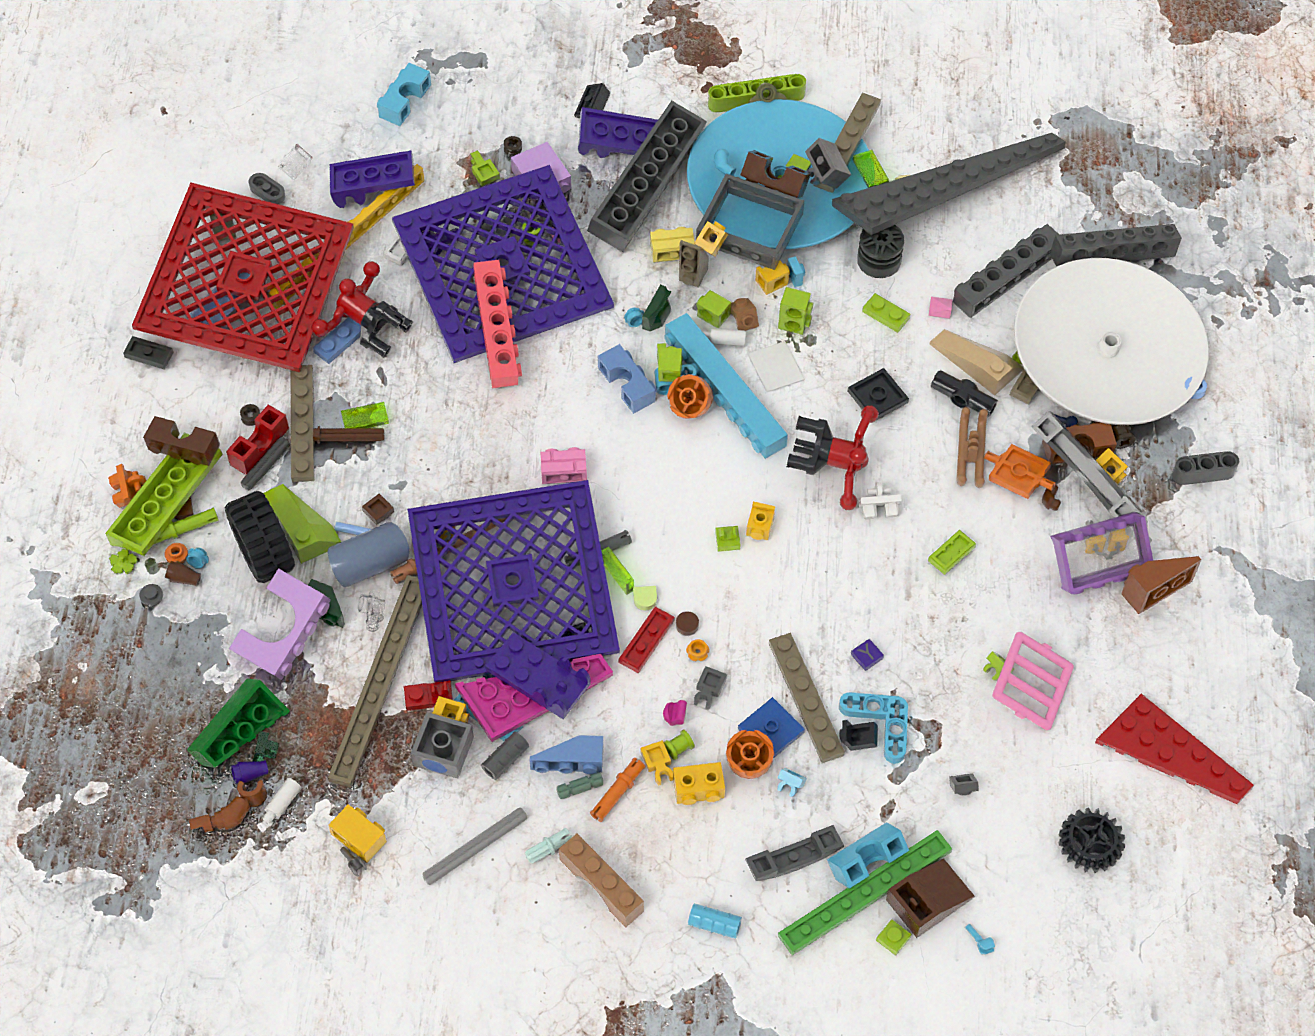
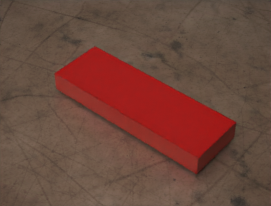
M655 606L619 657V663L639 674L675 621V617Z

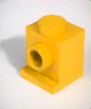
M707 221L694 244L716 257L717 252L728 236L724 232L726 227L716 221L714 224ZM712 235H717L715 242L710 240Z
M781 260L775 270L767 267L762 269L758 266L756 267L755 281L765 294L768 295L788 285L790 270Z
M1108 448L1096 461L1117 484H1120L1127 476L1125 472L1128 466ZM1113 468L1115 472L1110 474L1106 469Z
M753 501L746 536H751L756 540L769 539L775 515V506Z
M438 697L432 714L446 718L455 717L453 720L468 723L469 714L467 713L465 703Z

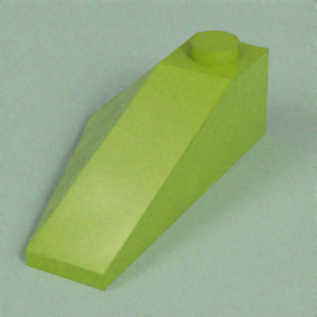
M284 484L264 492L301 564L328 552L329 547L341 542L333 526Z

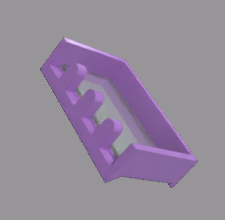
M1136 512L1050 536L1054 544L1062 583L1061 589L1070 594H1080L1084 592V589L1090 587L1101 588L1110 581L1122 582L1126 580V577L1129 575L1128 571L1133 566L1153 561L1145 516Z

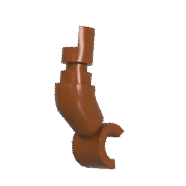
M262 779L257 782V787L253 791H247L244 782L239 781L237 790L240 797L236 796L226 807H222L221 811L214 812L213 816L206 814L189 819L191 830L203 827L205 833L214 831L215 827L218 830L222 828L229 830L241 824L250 807L261 805L267 798V790Z

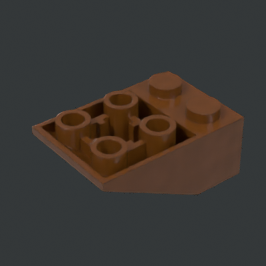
M942 859L908 875L889 888L886 901L914 936L918 938L975 896L945 859Z

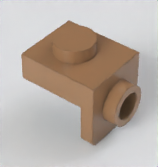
M739 298L731 303V314L736 319L737 330L746 331L759 326L756 307L748 298Z

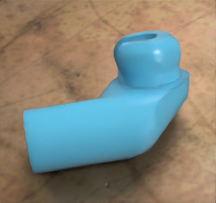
M725 149L717 150L714 155L716 169L724 174L733 176L736 168L727 163L728 151Z

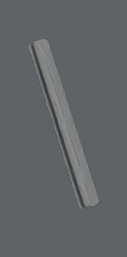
M521 807L517 808L423 872V879L428 885L433 884L527 819L525 811Z

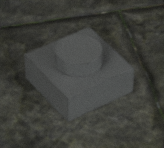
M973 773L949 776L950 786L955 794L969 795L972 792L979 791L978 781Z

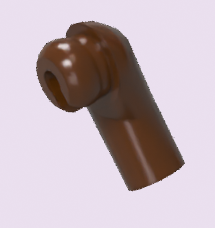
M1055 485L1052 491L1046 488L1042 496V503L1048 510L1057 511L1061 504L1059 499H1055L1059 488L1057 485Z

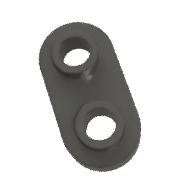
M255 173L249 178L250 190L264 201L280 204L285 200L284 187L266 174Z

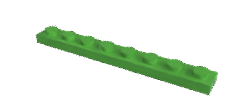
M936 830L908 848L909 851L890 863H885L871 872L864 880L851 888H846L778 932V937L793 956L885 896L889 888L908 875L952 852L951 846L941 833Z

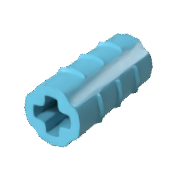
M694 903L689 915L688 925L736 939L742 917Z

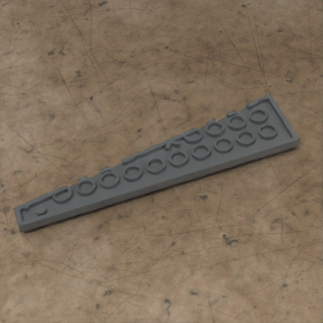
M1048 133L966 159H956L952 163L854 193H844L840 197L832 199V206L873 235L1065 149L1066 141L1053 133Z

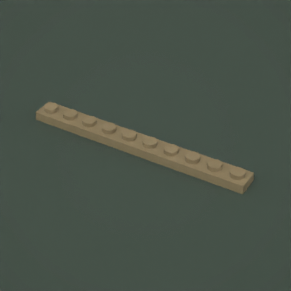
M407 575L329 773V782L352 788L422 606L418 577Z

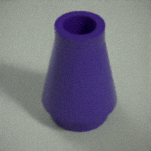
M266 761L236 762L235 765H231L234 783L238 784L239 781H242L246 784L263 775H267L268 766Z

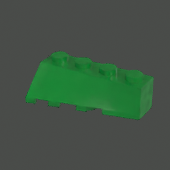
M247 678L188 747L187 751L202 766L215 768L237 752L246 742L256 738V735L262 730L272 726L278 718L288 714L290 710L261 680Z

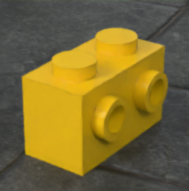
M721 762L673 768V782L677 804L692 805L697 801L705 800L707 802H716L725 797Z
M349 804L328 825L331 835L366 863L387 842L384 833L385 829L375 821L374 823L370 822L367 819V815L360 808L356 807L354 809Z

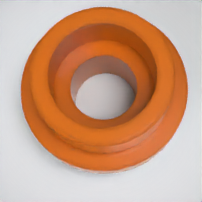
M173 543L165 550V558L169 563L171 561L184 563L188 556L186 546L181 543Z

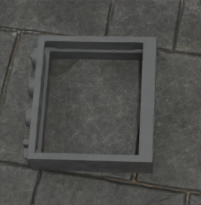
M725 174L696 229V239L707 221L713 224L728 194L790 214L792 217L776 249L727 233L728 236L719 251L775 270L803 215L804 200L781 193L778 190L766 188L758 183H752L739 177ZM717 235L711 236V242H715Z

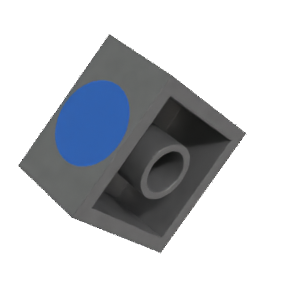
M427 712L411 751L413 766L458 779L474 738L472 725Z

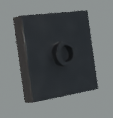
M885 368L849 386L847 390L861 409L868 405L874 406L879 413L877 420L909 402L907 395Z

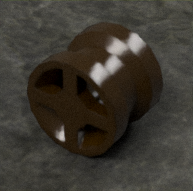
M1130 425L1112 426L1117 449L1129 447L1135 442V436L1130 432Z

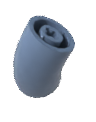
M392 522L382 524L328 548V558L332 571L343 587H349L407 561L409 557L407 539L402 530Z

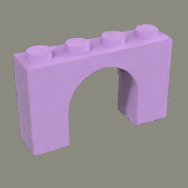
M278 568L266 589L292 605L295 612V624L292 631L284 639L271 643L264 642L241 629L229 649L282 680L291 671L292 662L296 656H299L304 650V643L308 636L315 632L317 628L316 623L319 618L328 611L331 600L324 594Z

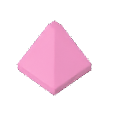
M931 296L929 316L950 319L952 299Z

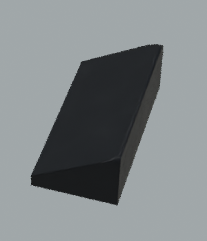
M604 83L586 86L574 114L576 118H580L582 107L597 110L604 109L610 96V91Z

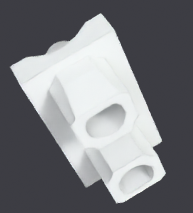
M875 482V488L867 489L868 496H875L861 497L860 501H858V508H862L864 519L877 518L876 507L884 506L885 517H897L899 504L902 501L901 494L883 496L882 494H890V487L882 488L881 482Z

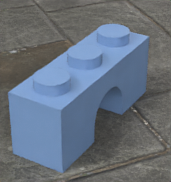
M618 344L598 355V369L609 383L617 379L629 381L621 386V399L633 414L655 402V394L657 392L655 384L651 380L648 381L640 365H636L633 362V358L628 350H624Z

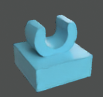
M783 768L777 777L783 781L779 783L777 789L782 791L786 784L791 787L789 796L792 797L796 794L797 788L804 786L807 778L787 768Z

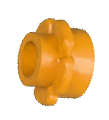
M696 639L687 646L686 652L692 661H703L708 657L709 647L703 640Z

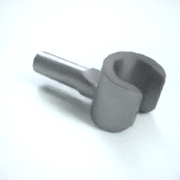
M345 847L340 849L341 853L347 858L348 867L355 876H359L356 871L360 867H364L367 870V866L360 857L352 856Z

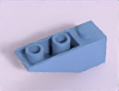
M579 735L530 756V770L540 773L559 771L565 774L572 773L573 771L585 774L602 772L603 736Z

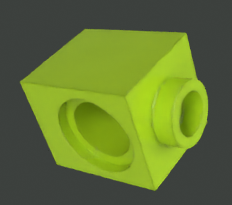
M711 290L705 296L702 295L697 301V317L716 328H719L731 314V302Z
M673 346L660 347L659 381L673 382L676 378L681 377L682 348Z

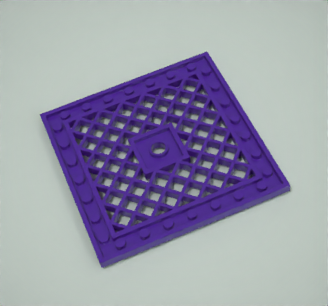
M550 165L392 217L393 225L453 363L486 352L483 329H481V316L472 313L475 306L479 308L477 293L474 299L464 295L467 289L477 292L476 285L470 283L474 276L473 267L471 269L464 266L465 259L475 263L506 259L508 261L507 265L500 266V268H505L506 280L503 281V286H507L508 290H510L509 299L506 300L507 306L511 305L519 308L516 315L512 314V318L509 319L510 325H514L515 338H512L513 343L614 308V302ZM528 198L538 201L536 207L526 203ZM542 203H543V205H544L546 211L540 209ZM509 204L518 207L516 213L507 210ZM523 209L532 213L530 219L521 216ZM489 211L499 214L496 220L487 217ZM536 215L546 218L544 224L534 221ZM503 216L513 219L510 225L501 222ZM470 217L479 221L476 227L467 224ZM550 220L554 228L548 226ZM517 221L527 224L524 231L515 228ZM483 223L493 226L490 232L481 229ZM450 224L459 227L457 233L447 230ZM530 227L541 228L538 236L528 233ZM497 228L507 231L504 237L495 234ZM464 229L473 232L470 239L461 236ZM430 231L439 234L437 240L427 237ZM544 232L554 235L552 241L542 238ZM511 233L520 236L518 243L515 236L510 237ZM477 235L487 238L484 244L475 241ZM444 236L453 239L451 245L441 242ZM558 237L560 239L562 246L556 244ZM525 239L534 242L532 248L522 245ZM458 241L467 245L464 251L455 248ZM427 244L433 246L431 252L429 251ZM539 244L548 247L546 253L536 250ZM471 247L477 248L475 249V255L469 253ZM438 248L447 251L444 258L435 255ZM552 250L562 253L560 259L550 256ZM522 252L528 254V257H527L526 260H525V258H524ZM451 254L461 257L458 263L449 260ZM566 255H567V257H568L570 263L564 261ZM533 256L542 259L540 266L530 262ZM434 261L441 263L439 269H437ZM546 262L556 265L554 271L544 268ZM445 266L455 269L452 275L443 272ZM560 267L570 270L568 276L558 273ZM530 269L536 271L534 278L529 277ZM459 271L469 274L466 281L457 278ZM574 272L578 278V281L572 279ZM540 274L550 277L548 284L538 280ZM442 279L449 281L446 288ZM555 279L564 282L562 289L552 285ZM521 280L530 284L528 290L518 287ZM453 283L462 286L460 293L450 290ZM492 283L489 284L490 287L496 286L495 284H492ZM568 285L578 288L576 294L566 291ZM535 286L545 289L542 296L532 292ZM549 291L558 294L556 301L546 298ZM515 293L525 296L522 303L512 299ZM450 297L456 299L454 305L452 304ZM562 297L568 298L567 300L561 301ZM529 298L538 301L536 308L526 305ZM461 301L471 304L468 311L458 308ZM523 310L526 311V312H529V313H526V314L521 315L522 312H523ZM458 315L464 316L462 323L460 322ZM469 319L479 322L476 329L466 326ZM494 322L493 324H495V325H501L502 323H501V322ZM498 341V342H496V343H497V344H505L506 342H504V341Z
M588 480L407 509L434 683L479 677L489 673L486 671V665L501 648H495L499 642L505 643L506 639L503 636L508 629L557 660L561 657H566L569 661H573L576 658L596 654L605 656L620 653ZM546 511H552L549 516L543 513ZM558 512L567 517L562 525L553 520ZM530 514L526 520L521 517V515ZM536 515L544 520L540 528L531 524ZM507 518L504 523L497 519ZM513 519L522 524L517 532L508 527ZM485 521L481 527L475 524L477 522ZM571 521L574 533L566 528ZM490 523L499 527L494 536L485 531ZM549 524L558 529L553 537L543 532ZM462 525L458 531L452 527ZM468 526L477 531L471 539L462 534ZM526 528L535 533L530 541L521 536ZM445 530L454 535L448 543L439 538ZM504 531L512 536L507 544L498 539ZM562 532L571 538L566 546L557 541ZM481 535L490 540L484 548L475 543ZM539 537L548 541L543 550L534 544ZM458 539L467 544L461 552L453 547ZM517 540L526 545L520 553L511 548ZM575 541L578 554L570 549ZM436 542L444 547L439 555ZM494 543L503 549L497 557L489 552ZM553 545L562 550L557 558L547 553ZM471 547L480 552L475 560L466 556ZM530 549L539 554L534 562L532 554H527ZM448 551L457 556L452 564L443 559ZM507 552L514 556V557L504 558V556L507 554ZM566 554L575 559L570 567L561 562ZM484 556L490 559L486 561L487 569L479 564ZM543 557L552 562L547 571L538 566ZM461 560L470 564L465 573L456 568ZM579 562L582 575L574 571ZM440 564L447 568L442 577ZM556 566L565 571L560 580L551 574ZM475 568L484 574L478 582L469 577ZM535 571L543 575L538 583L536 582ZM452 572L461 577L455 586L447 581ZM514 575L519 578V582L515 585H509L506 579ZM570 575L579 580L574 588L564 583ZM488 577L491 591L483 586ZM547 579L556 584L551 592L541 587ZM465 581L474 586L469 594L460 590ZM583 584L586 597L577 592ZM443 585L451 590L449 594L446 596V598L444 596ZM560 587L569 592L564 601L555 596ZM478 590L487 595L482 603L473 598ZM538 591L546 596L541 605L534 601L539 600ZM455 594L464 598L459 607L450 602ZM574 596L583 602L577 610L568 604ZM491 599L493 607L499 606L495 613L486 607ZM551 600L560 605L554 614L545 608ZM469 602L477 607L472 616L463 611ZM522 602L518 609L511 605ZM527 604L537 609L532 617L522 612ZM446 606L454 611L449 620ZM586 606H588L590 618L582 614ZM505 607L514 613L509 621L499 616ZM564 609L573 614L568 623L559 618ZM482 611L491 617L485 625L476 620ZM541 612L551 618L545 626L535 621ZM459 615L468 620L462 629L453 624ZM518 616L527 621L522 630L512 625ZM577 618L587 623L581 632L572 626ZM495 620L504 625L499 634L490 629ZM554 622L564 627L559 635L549 630ZM472 624L481 629L475 638L467 633ZM532 625L541 631L535 639L526 634ZM590 627H591V628H592V632L587 633V631H588V630L590 629ZM450 628L458 633L453 641L451 640ZM568 630L575 634L572 636L564 637ZM485 633L495 638L489 647L480 642ZM545 634L552 638L540 641ZM462 637L472 642L466 650L457 646ZM475 646L482 649L481 651L472 652ZM453 650H455V651L458 652L459 654L454 655Z

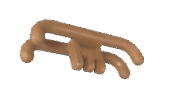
M964 407L961 411L959 426L957 484L959 486L966 484V462L975 463V486L981 488L985 483L984 456L988 411L986 409L980 410L977 431H971L968 439L970 409Z

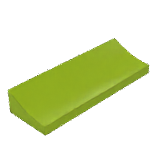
M184 432L180 439L188 437L189 434ZM218 448L209 466L203 464L196 465L188 460L174 459L166 455L105 533L110 545L125 548L145 556L223 455L221 449Z

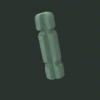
M600 772L591 774L589 778L585 776L570 781L568 785L566 783L558 785L557 793L559 798L565 799L570 797L569 794L576 795L591 790L593 786L594 788L602 786V775Z

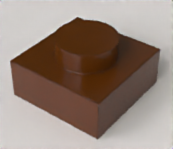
M377 494L362 506V511L378 525L394 513V507L383 496Z

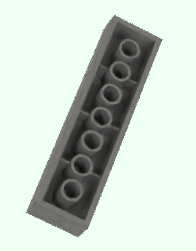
M671 100L591 218L587 231L619 251L624 252L686 159L694 142L704 130L707 121Z

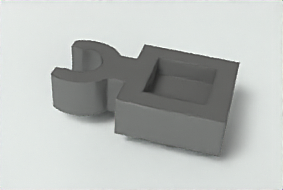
M705 666L696 686V690L700 692L694 697V705L697 706L699 700L704 699L707 701L705 709L709 710L712 706V696L719 697L727 679V674Z

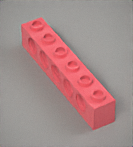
M499 260L473 263L492 388L518 385V377L522 376L521 364H516L515 357H519L517 344H513L512 338H515V328L509 322V319L512 318L511 305L507 306L506 300L509 299L508 287L503 286V281L506 280L505 268H500ZM491 283H492V284H495L496 286L490 287V286H488V284H491ZM496 302V303H498L499 305H497V306H492V305H490V304ZM494 322H501L502 324H501V325H495V324H493V323H494ZM498 341H504V342H506V343H505V344H497L496 342H498ZM507 360L509 363L501 364L500 361Z

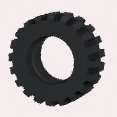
M254 491L227 503L225 513L229 525L256 581L259 583L271 581L278 568L286 573L291 572L295 567L292 551L279 520L264 493Z

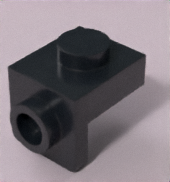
M842 720V729L839 731L840 740L850 751L877 747L878 725L875 722L852 725L848 720Z

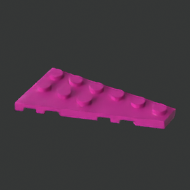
M601 654L576 658L570 662L573 670L578 671L584 668L589 673L591 682L587 690L613 676L612 669ZM483 677L476 679L474 682L455 683V688L491 742L549 711L497 677L488 679Z

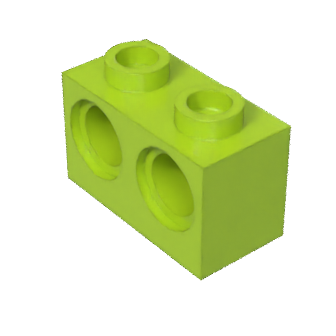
M789 287L785 288L780 303L778 329L803 335L805 327L809 328L812 320L811 313L814 303L810 302L811 293Z

